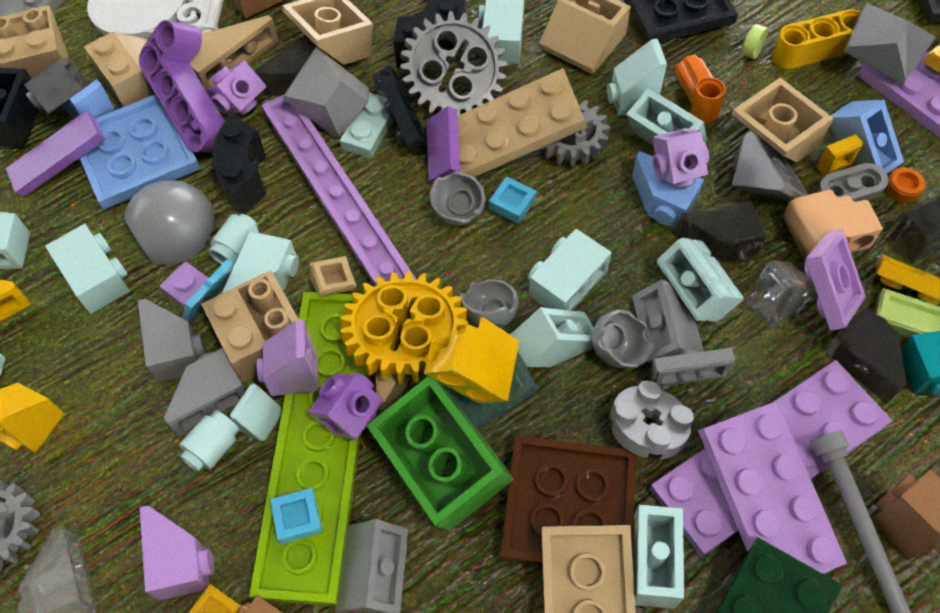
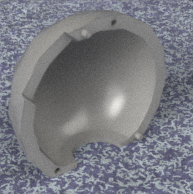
M161 180L146 185L131 198L124 212V219L150 261L156 265H175L193 258L206 247V241L213 231L216 216L211 201L200 189L184 181Z

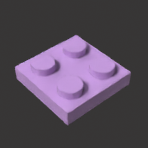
M842 228L827 232L805 259L807 279L814 283L818 294V311L823 318H826L830 330L846 328L866 297Z

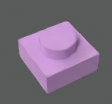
M185 261L159 287L165 295L184 308L185 303L205 283L208 277Z

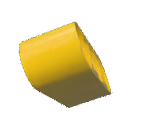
M854 9L845 10L784 26L775 44L771 57L772 61L780 68L793 69L847 55L848 53L844 52V49L861 11Z

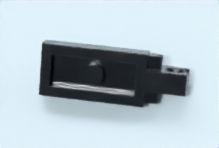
M387 65L372 75L375 88L387 98L384 106L389 116L394 121H397L400 129L396 133L401 144L406 149L410 147L416 153L422 155L427 152V137L408 94L403 90L395 70L390 65Z

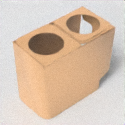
M825 190L791 200L783 216L804 261H806V257L829 231L843 228L850 251L854 253L870 248L883 229L868 200L854 202L848 195L836 197L832 190Z

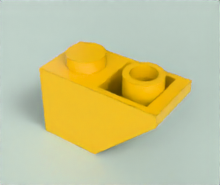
M19 383L0 389V443L14 451L23 446L36 453L65 413L49 398Z

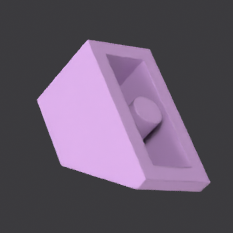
M304 320L294 321L263 343V358L257 359V375L259 382L265 383L271 396L319 391L318 355Z
M150 506L140 507L145 592L161 601L205 590L210 584L209 575L214 574V559L209 548L206 549L194 536Z

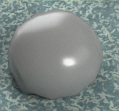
M454 171L443 178L438 177L429 192L432 209L440 220L450 225H466L476 220L484 210L486 199L483 186L471 175Z
M488 279L479 283L471 282L467 293H460L461 306L467 310L466 320L476 328L479 327L480 318L484 317L502 329L512 321L519 308V297L516 291L503 280Z
M616 309L602 315L597 320L592 334V344L596 355L607 366L632 369L646 363L653 351L654 345L646 339L645 330L647 324L635 318L630 311Z

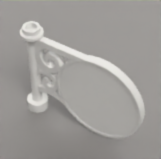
M88 0L87 10L95 28L105 36L116 32L146 39L151 36L157 25L163 20L195 25L199 28L201 34L219 29L218 25L224 0ZM196 13H199L201 15L200 19H198Z

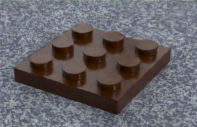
M515 435L510 472L514 480L509 483L500 561L543 566L541 527L630 525L632 543L637 455L625 448Z

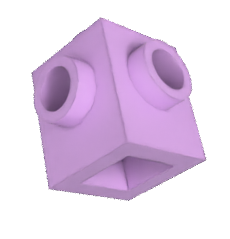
M243 60L230 69L224 66L211 77L214 84L206 92L212 97L211 100L220 112L226 113L228 116L239 112L245 115L258 103L254 98L267 86L246 61Z
M684 128L652 137L655 150L652 164L659 179L673 183L674 187H684L694 184L696 182L695 178L708 175L709 151L703 142L702 131Z

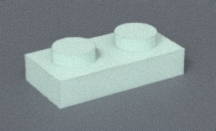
M369 92L367 104L347 127L340 139L341 149L372 159L393 121L384 106V103L387 102L386 97Z

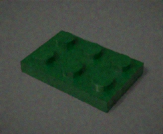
M756 536L716 613H829L843 585Z

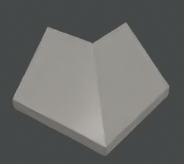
M866 3L861 10L844 52L903 84L936 36L901 17Z
M316 47L282 99L338 139L367 104L369 87Z
M752 131L744 136L732 164V168L735 171L732 185L747 193L785 202L809 195L783 155Z

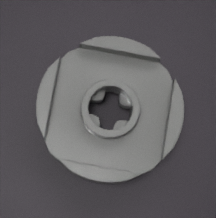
M642 381L639 386H632L620 392L611 407L609 415L613 422L611 427L612 433L624 448L635 455L645 458L648 457L649 453L655 455L663 454L660 459L671 458L683 449L691 434V423L694 420V415L688 407L684 406L677 398L662 390L657 383L652 381ZM645 417H648L656 423L648 425L643 420Z

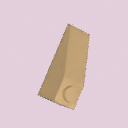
M267 15L201 34V48L190 63V66L205 90L209 89L214 84L211 77L221 68L226 66L230 69L243 60L249 64L279 42L273 18Z

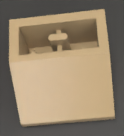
M558 0L539 42V48L594 74L625 37L631 6L619 0Z
M49 5L0 16V68L26 69L33 79L56 61L66 57L69 58Z
M271 270L201 304L242 383L258 376L257 359L263 358V343L294 321L299 320Z

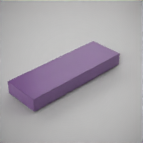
M86 110L8 166L6 170L15 193L22 197L27 196L104 141L105 137L95 116Z

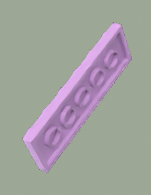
M837 360L776 400L811 480L829 468L828 463L823 464L821 456H815L810 444L811 440L843 430L849 447H846V451L849 454L893 421ZM705 449L651 484L649 491L662 507L683 508V535L701 558L739 532Z

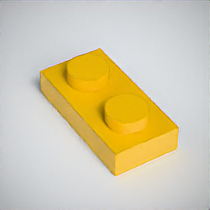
M884 254L881 255L875 269L876 274L881 276L880 281L899 290L903 286H907L918 291L916 296L934 305H939L940 277Z

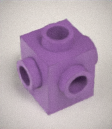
M356 372L354 374L336 373L323 383L319 390L320 396L308 413L336 437L356 440L363 429L367 428L366 425L375 419L376 410L383 399L372 390L374 384L362 374Z

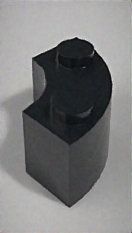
M432 0L430 5L422 12L412 16L398 17L393 39L396 67L400 68L401 64L407 63L400 56L401 51L409 50L405 46L406 38L415 40L412 35L414 27L424 31L422 26L423 20L426 18L433 25L437 13L440 14L443 21H447L450 11L453 12L455 20L460 21L462 14L466 13V0ZM441 39L438 41L439 47L443 50L454 49V45L450 40Z
M232 114L221 126L215 138L212 160L215 172L229 203L237 213L246 214L267 195L258 172L259 165L266 157V153L258 130L235 114Z

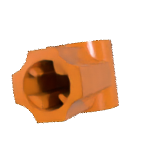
M696 54L685 56L680 63L676 64L674 73L691 102L690 114L704 123L715 121L720 114L726 86L721 80L712 77L702 58H698Z

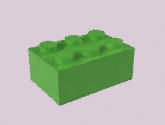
M429 376L366 425L436 527L447 531L452 530L514 480L513 476L446 386Z

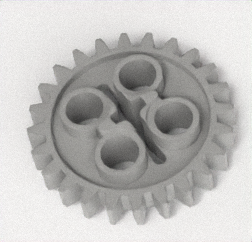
M450 11L447 21H443L440 14L437 13L433 25L426 18L423 20L422 26L424 31L417 27L413 28L412 35L415 40L406 38L405 46L409 50L401 51L400 58L407 63L401 64L399 71L409 75L402 79V85H412L408 92L409 98L417 95L420 97L417 108H421L425 104L430 106L428 116H431L436 110L441 111L447 106L457 109L458 116L462 112L465 113L483 105V102L487 103L494 100L492 94L500 95L502 88L497 83H504L507 76L499 71L504 70L508 64L506 61L498 59L503 56L505 49H495L494 46L497 44L499 37L488 38L489 25L482 30L477 28L479 18H475L470 24L467 23L466 13H463L460 21L455 20L453 12ZM441 39L450 40L454 45V49L443 50L439 47L438 41ZM462 42H467L468 46L461 57L458 68L455 69L446 90L441 93L439 87L446 77L449 66L452 65ZM469 55H478L482 59L483 65L473 66L469 63L467 57ZM434 68L438 71L440 77L436 80H430L424 76L423 70ZM456 83L466 85L469 94L458 95L454 92L453 85Z

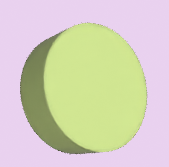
M759 24L752 26L743 44L742 53L744 56L752 59L758 57L767 39V27Z

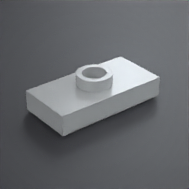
M732 347L699 352L696 349H688L675 356L654 358L648 376L650 381L657 383L660 387L725 378L735 362Z

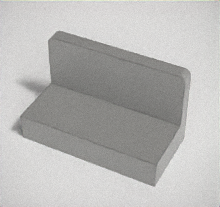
M661 279L632 295L637 318L647 324L645 330L646 339L654 345L653 351L647 360L648 363L652 364L654 358L675 356L688 349H696L699 352L704 351L696 320L671 283Z
M378 519L349 525L338 606H334L335 612L400 613L408 528Z

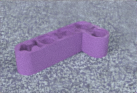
M163 20L157 25L140 52V68L189 150L199 153H212L215 138L225 121L190 66V63L201 48V32L195 25Z

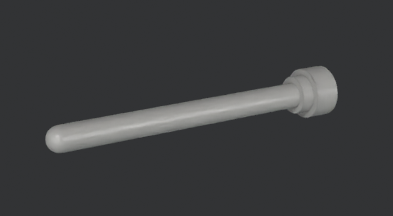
M843 430L811 440L810 444L815 456H821L823 464H829L891 613H911L845 457L849 456L846 447H849Z

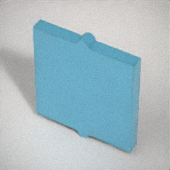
M227 258L185 303L182 318L188 321L189 324L204 310L201 304L216 297L225 287L234 264L230 259Z

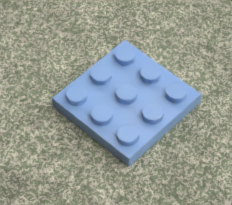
M156 94L97 117L96 120L105 140L80 157L98 203L103 210L131 199L148 184L161 180H176L201 169L194 153L184 143Z

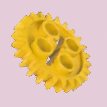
M407 271L404 279H399L395 272H391V281L387 282L380 276H377V286L373 287L370 284L364 283V295L353 292V303H345L344 305L345 315L341 316L340 319L342 342L345 343L346 354L348 356L354 355L356 367L366 364V371L369 376L377 370H381L382 381H386L391 374H396L398 384H402L405 375L411 374L412 379L417 383L420 378L419 373L425 370L431 340L435 339L440 343H444L447 335L459 334L460 329H465L466 325H468V321H466L467 310L461 307L460 296L452 297L451 286L440 290L439 278L429 284L426 282L425 273L418 280L412 279L411 271ZM413 301H415L414 304H412L411 309H410V317H411V319H408V315H409V311H408V310H409V307H410L411 303H412ZM399 332H401V336H400V341H401V342H400V344H399L398 349H397L396 351H394L396 345H398V343H399Z

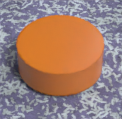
M902 167L895 169L890 174L885 190L892 199L901 203H911L920 197L926 183L919 172L911 168Z

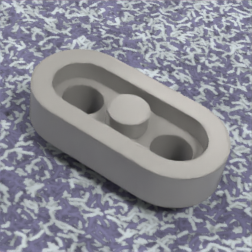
M863 163L827 174L821 180L816 193L832 190L836 197L848 195L854 202L870 201L878 198L883 193L889 179L887 173L880 166L872 163Z

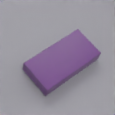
M449 106L426 120L429 181L433 183L438 177L443 178L454 171L460 172L457 109Z

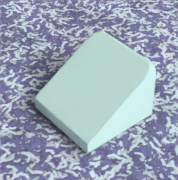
M252 383L231 412L230 417L238 426L239 431L263 442L280 419L282 408L260 387Z

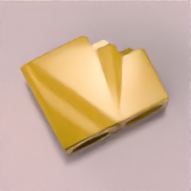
M482 317L480 318L479 327L476 328L468 324L465 329H460L459 334L447 335L444 343H440L435 339L431 340L424 374L449 388H453L456 392L475 402H507L520 341Z

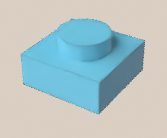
M506 176L489 199L488 209L519 224L535 202L537 191Z
M313 488L270 499L277 540L281 545L323 533Z

